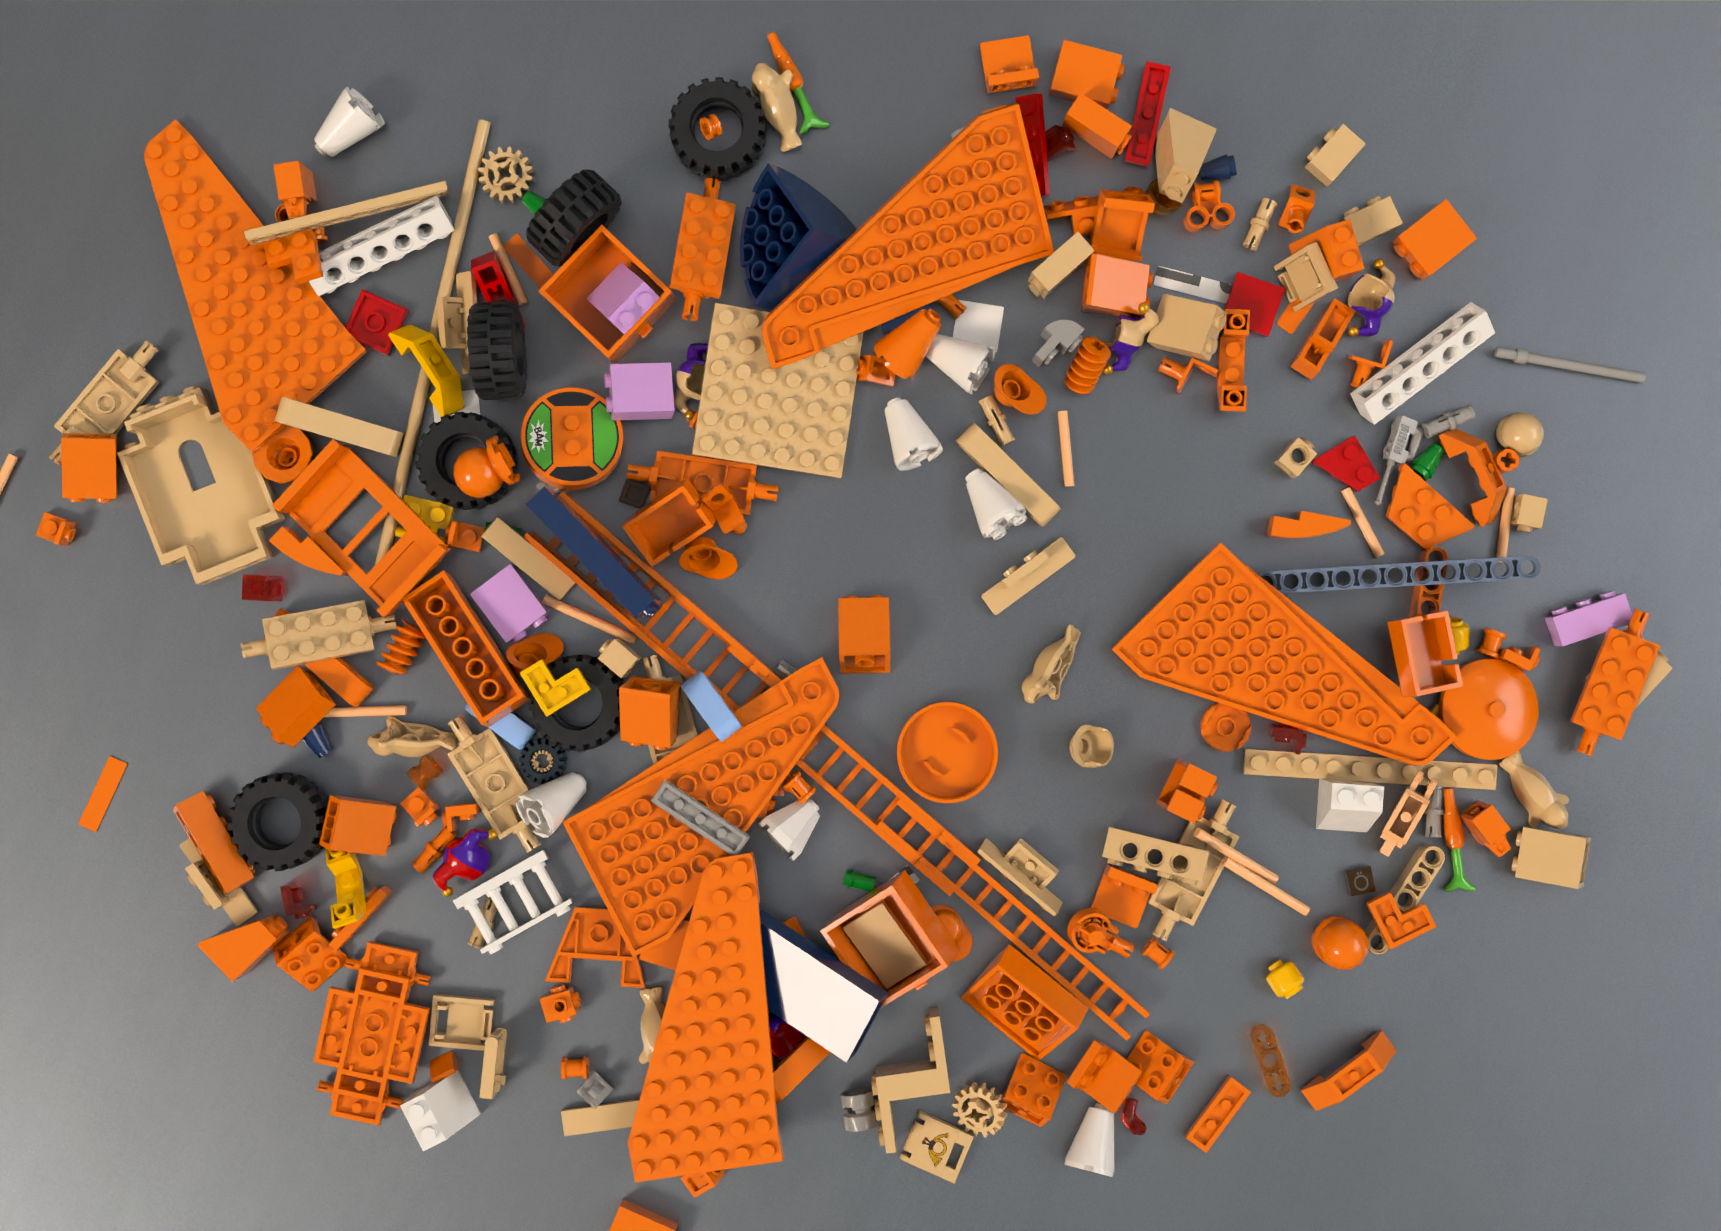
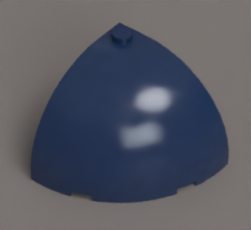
M768 163L752 190L755 195L751 206L746 207L740 236L741 267L745 268L747 279L744 280V283L755 307L774 309L857 229L839 208L814 187L794 174Z

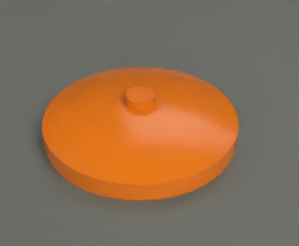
M1479 659L1462 665L1460 672L1463 687L1441 691L1439 698V719L1457 735V738L1451 744L1462 753L1477 759L1498 760L1515 754L1529 741L1538 721V699L1532 683L1520 669L1506 661Z

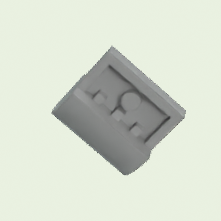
M1057 320L1050 323L1040 335L1047 342L1035 354L1032 362L1040 367L1043 362L1048 365L1058 352L1062 355L1067 350L1072 353L1084 339L1081 336L1084 328L1071 320Z

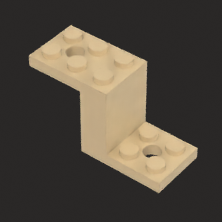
M938 1007L928 1008L929 1016H924L927 1036H932L933 1040L928 1041L930 1059L875 1066V1074L871 1075L873 1096L878 1095V1099H875L876 1120H882V1124L878 1125L880 1146H885L886 1154L896 1152V1138L890 1101L950 1093Z

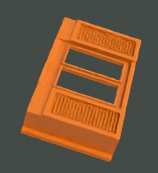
M335 439L329 442L272 504L278 512L289 514L380 606L377 611L383 618L391 615L403 602L402 599L412 592L451 550L426 522L348 445L338 443ZM366 489L383 507L349 544L342 549L325 531L358 495ZM390 513L407 532L367 574L350 557V554Z

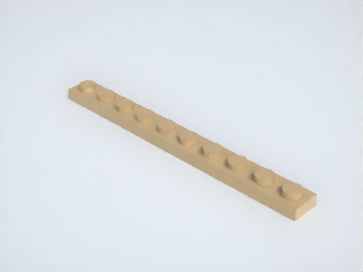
M1245 748L1243 752L1242 774L1411 785L1418 771H1421L1424 775L1421 783L1418 785L1428 786L1429 782L1434 778L1438 781L1436 786L1496 790V764L1433 760L1424 765H1411L1388 757Z

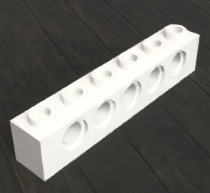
M438 195L320 251L323 277L310 280L309 283L318 296L324 293H332L337 287L347 282L352 283L368 272L379 270L384 264L400 260L405 254L413 250L423 249L428 243L447 237L451 232L455 231L451 218ZM425 223H426V224H430V225H429L428 227H426V228H420V227H419L420 225L425 224ZM399 235H407L403 239L397 238ZM376 246H384L380 250L374 249ZM353 257H361L357 261L351 260ZM331 268H338V270L334 272L328 271Z
M1470 302L1350 393L1360 415L1375 425L1456 362L1495 334L1487 312Z

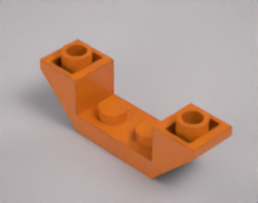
M1224 309V312H1226V323L1224 328L1220 330L1218 340L1217 395L1220 411L1246 412L1247 386H1244L1245 338L1249 336L1250 310Z
M1458 429L1448 430L1440 434L1441 447L1449 458L1465 451L1467 452L1469 463L1478 475L1479 485L1487 495L1470 504L1472 513L1481 527L1489 524L1497 518L1507 486L1486 441Z
M1381 1029L1360 1044L1364 1050L1324 1079L1319 1075L1300 1089L1316 1111L1342 1102L1385 1069L1397 1050Z

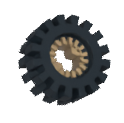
M546 738L533 740L521 751L522 755L519 757V762H521L520 770H523L525 778L528 777L529 781L537 782V784H544L559 778L567 766L565 750H562L559 746L554 747L549 744V740ZM540 754L548 755L547 760L550 761L548 767L541 768L539 766L540 762L537 761V757Z

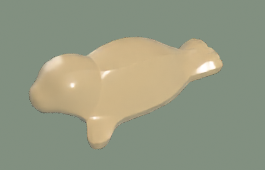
M759 63L752 74V92L759 96L760 107L763 109L764 117L781 136L780 149L782 152H785L802 144L796 132L797 111L790 92L793 74L790 70H786L779 75L766 63Z
M1069 624L1067 626L1064 638L1049 645L1040 653L1032 674L1024 679L1021 688L1024 700L1027 703L1033 704L1046 694L1052 700H1058L1061 683L1072 663L1076 644L1081 635V632L1073 625Z
M394 716L387 717V728L384 731L370 735L367 740L368 745L378 755L388 756L396 753L406 757H420L439 747L454 750L458 742V738L453 732H443L423 724L404 723Z
M1519 751L1506 757L1499 763L1504 770L1510 773L1514 793L1529 813L1528 823L1530 827L1535 828L1540 822L1556 829H1564L1567 826L1568 811L1564 805L1569 803V798L1564 794L1555 792L1540 772L1523 764Z
M663 987L640 990V996L645 1003L641 1018V1037L644 1045L643 1051L639 1056L641 1064H645L648 1061L650 1064L665 1010V1005L662 1003Z

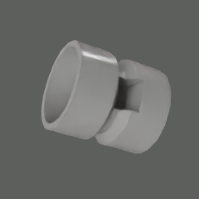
M856 1088L840 1094L842 1108L847 1111L843 1116L846 1131H865L878 1125L875 1110L872 1109L875 1101L871 1088Z

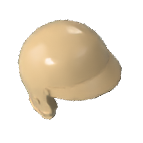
M1516 412L1504 417L1498 423L1496 429L1498 442L1505 449L1514 450L1519 457L1531 455L1538 450L1544 437V430L1540 421L1533 414Z
M1083 725L1071 738L1069 750L1073 760L1081 765V767L1097 768L1107 765L1111 760L1114 742L1111 733L1107 729Z

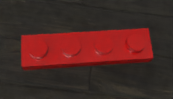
M1146 61L1130 131L1132 137L1127 145L1124 162L1145 167L1150 165L1171 66Z
M1035 93L1015 97V102L1020 106L1041 197L1050 196L1042 94Z

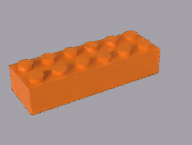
M444 570L402 599L481 725L486 727L492 726L531 699L451 574Z

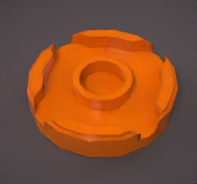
M1216 703L1203 713L1200 731L1204 741L1210 747L1222 752H1229L1241 748L1248 741L1251 733V724L1246 711Z

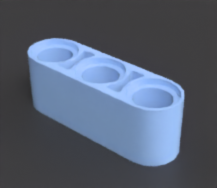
M701 670L680 685L721 742L742 728L739 720Z
M467 703L464 707L465 710L477 718ZM514 711L489 727L521 751L538 731L537 728Z

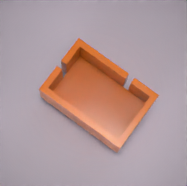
M688 478L627 517L622 525V528L651 567L668 557L672 550L674 552L712 528L715 524L716 518L713 512L703 501L699 503L700 494Z
M1448 610L1387 622L1402 697H1417L1463 687L1459 664L1442 665L1441 660L1458 659Z
M1177 759L1156 804L1195 824L1197 819L1201 820L1206 811L1205 799L1208 796L1212 797L1216 791L1218 783L1215 781L1217 777L1188 762Z

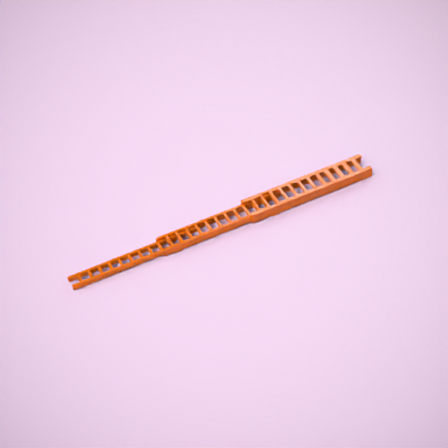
M562 491L560 496L600 537L611 545V548L618 555L621 553L631 562L628 566L635 573L640 570L650 579L646 584L651 589L657 584L670 596L645 626L636 620L626 607L622 608L613 600L615 596L608 589L604 592L595 584L597 578L591 571L585 576L575 567L580 560L573 553L566 559L556 551L562 544L556 536L549 543L534 531L523 536L526 541L685 678L689 679L697 673L687 663L714 633L727 646L704 672L705 676L708 678L729 653L733 654L744 664L722 690L710 681L732 712L759 696L768 685L773 687L783 680L567 493ZM676 601L689 614L663 643L650 630ZM695 617L708 630L682 659L669 646ZM750 669L763 681L744 704L739 706L727 694ZM825 724L796 765L948 896L955 892L1128 1041L1131 1035L1114 1019L1125 1011L1127 1004H1130L1145 1018L1150 1013L978 865L981 861L980 857ZM826 734L839 748L820 770L816 772L803 759ZM845 751L858 764L842 783L835 788L822 776ZM864 767L877 780L858 803L854 805L842 794V791ZM884 784L896 797L880 816L873 821L860 809L877 789ZM897 805L911 816L898 833L883 822ZM916 822L930 832V835L917 850L903 839ZM937 838L949 851L934 866L922 854ZM955 855L969 866L956 883L941 872L952 862ZM974 871L988 882L975 899L971 898L961 889V886ZM993 888L1008 899L994 916L980 905ZM1012 905H1015L1026 917L1012 933L999 920ZM1033 921L1046 933L1031 949L1018 937ZM1052 937L1065 950L1050 966L1038 955V952ZM1071 954L1084 966L1069 982L1056 970ZM1089 971L1103 981L1090 998L1086 997L1076 988ZM1110 987L1122 1000L1107 1015L1095 1003Z

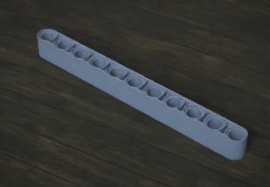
M1509 556L1272 570L1259 572L1258 575L1269 576L1272 579V586L1281 593L1532 579L1540 573L1541 565L1538 559L1533 556ZM1525 560H1529L1533 564L1532 572L1527 575L1523 574L1520 568ZM1501 561L1506 565L1507 569L1504 575L1497 576L1494 573V566ZM1472 563H1476L1480 567L1479 575L1474 578L1470 577L1467 573V568ZM1445 565L1452 566L1454 570L1453 576L1450 579H1444L1441 576V569ZM1419 566L1425 567L1428 572L1427 577L1422 581L1417 580L1414 576V571ZM1392 568H1398L1401 571V578L1397 582H1391L1388 579V572ZM1367 569H1371L1375 573V580L1370 584H1366L1362 580V573ZM1340 571H1346L1349 574V581L1345 585H1339L1336 582V575ZM1315 572L1321 573L1324 578L1323 583L1318 587L1312 586L1309 581L1310 576ZM1286 575H1296L1298 583L1294 588H1287L1284 585L1283 581Z

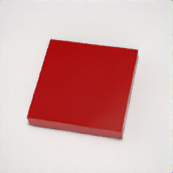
M1237 272L1224 309L1250 310L1249 331L1268 337L1286 288Z
M362 289L345 328L359 343L390 356L394 343L388 334L403 327L410 310Z

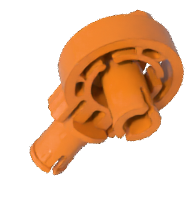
M1083 909L1077 912L1068 924V937L1073 945L1082 952L1093 953L1098 951L1105 954L1104 948H1106L1108 951L1113 950L1125 958L1131 955L1126 950L1133 953L1134 944L1116 936L1115 934L1119 933L1118 928L1112 925L1106 915L1098 909ZM1075 935L1081 943L1076 941Z

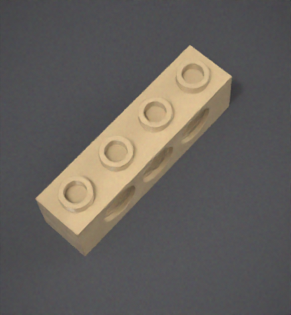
M1109 827L1102 857L1108 858L1107 863L1122 867L1123 862L1133 864V870L1147 873L1149 868L1157 870V876L1172 879V875L1183 877L1182 882L1197 885L1198 881H1204L1210 852ZM1129 843L1135 844L1138 849L1137 855L1133 858L1127 857L1124 853V848ZM1154 849L1161 851L1163 859L1159 864H1153L1149 860V853ZM1179 855L1184 856L1188 861L1186 869L1182 871L1174 866V859Z

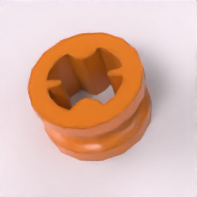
M710 114L708 119L706 117L700 119V128L707 140H712L714 135L716 137L722 135V127L715 114Z

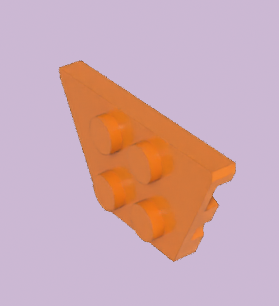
M1401 463L1398 469L1400 471L1398 481L1392 491V501L1388 505L1386 517L1422 549L1430 548L1474 529L1475 525L1408 465Z

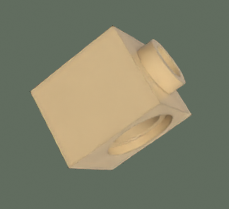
M1298 437L1291 441L1274 463L1293 479L1301 474L1317 453L1313 450L1315 447L1310 441ZM1294 449L1302 453L1303 458L1300 463L1292 459Z
M1527 494L1515 495L1511 525L1517 526V531L1532 533L1533 530L1542 529L1548 499Z

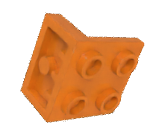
M1028 35L980 43L987 94L1037 86L1039 73L1038 68H1034L1031 42Z
M1107 863L1090 908L1102 911L1109 919L1137 928L1150 893L1155 894L1158 884L1150 879Z
M309 916L273 948L276 965L311 992L343 966L348 956L340 949L335 951L329 945L330 941L321 935L318 921L312 916Z
M1149 1031L1143 1033L1127 1058L1128 1061L1143 1072L1135 1085L1158 1102L1165 1104L1169 1103L1195 1063L1188 1056L1178 1053Z
M1094 1040L1066 1083L1074 1089L1083 1090L1112 1113H1117L1143 1072L1104 1042Z
M1022 1053L1019 1056L1007 1090L1002 1093L1003 1097L1000 1099V1102L1007 1104L1004 1110L1042 1127L1052 1117L1066 1079V1074Z

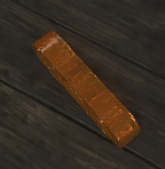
M1258 1024L1252 1028L1250 1039L1266 1088L1273 1096L1283 1097L1289 1093L1291 1084L1275 1034L1267 1025ZM1263 1030L1265 1034L1269 1033L1265 1040L1269 1047L1273 1045V1048H1264L1261 1040L1256 1039V1037L1260 1036L1259 1031ZM1268 1054H1274L1277 1057V1063L1273 1067H1266L1264 1065V1057ZM1276 1072L1278 1079L1284 1082L1281 1085V1090L1272 1087L1275 1084L1274 1076L1272 1074L1267 1076V1073Z

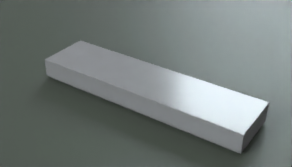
M666 779L651 800V802L730 855L739 854L750 838L749 834Z

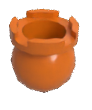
M497 435L486 440V448L475 447L463 452L458 456L454 464L453 476L456 485L462 492L471 497L483 498L493 495L500 489L503 481L509 486L520 481V475L518 473L514 475L511 468L515 465L514 460L504 443L497 444L499 440Z
M1341 915L1322 919L1314 933H1312V948L1315 954L1324 963L1337 970H1351L1359 966L1368 954L1369 941L1365 931L1357 923Z

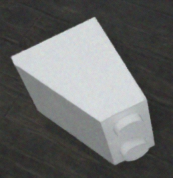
M1319 779L1316 829L1368 832L1382 814L1384 786L1371 782Z
M459 1069L454 1074L436 1083H430L414 1091L400 1105L423 1151L447 1140L481 1114Z

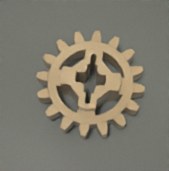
M498 147V154L496 155L489 151L488 153L491 158L489 160L482 159L485 168H478V171L484 175L478 178L479 182L486 184L482 189L485 193L491 191L490 197L493 200L499 196L501 203H504L506 198H509L514 203V196L516 195L522 199V191L531 190L527 183L534 182L533 177L529 175L534 172L532 166H527L530 162L527 157L522 158L523 154L520 150L514 154L511 147H508L506 152L501 147ZM507 159L506 162L497 163L501 160ZM519 165L522 168V179L518 176L517 172ZM491 172H493V173H494V176H495V179H494V181H493V183H494L493 185H492L491 179H490V173H491ZM502 173H510L511 176L503 178ZM515 187L512 190L506 191L507 188Z
M973 1082L971 1086L966 1084L956 1094V1100L952 1106L957 1109L953 1115L960 1117L958 1125L965 1124V1131L974 1130L973 1133L976 1137L980 1132H982L984 1137H987L989 1133L995 1135L1005 1123L1004 1120L1008 1116V1113L1004 1111L1007 1104L1000 1102L1003 1096L1002 1094L996 1096L994 1094V1087L988 1090L986 1089V1083L978 1087V1084ZM992 1115H994V1120L990 1121Z

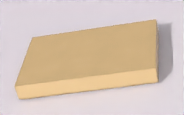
M884 900L843 926V930L886 989L928 963L926 957Z

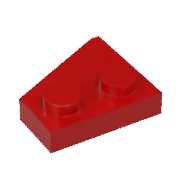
M1355 435L1311 461L1313 465L1327 471L1332 477L1341 480L1356 492L1381 479Z

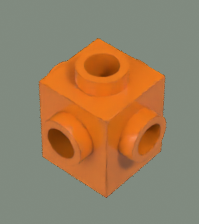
M564 984L550 988V993L543 994L540 998L547 1023L559 1020L560 1023L571 1021L574 1019V1015L578 1013L579 1006H581L578 991L574 992L573 986L565 988Z

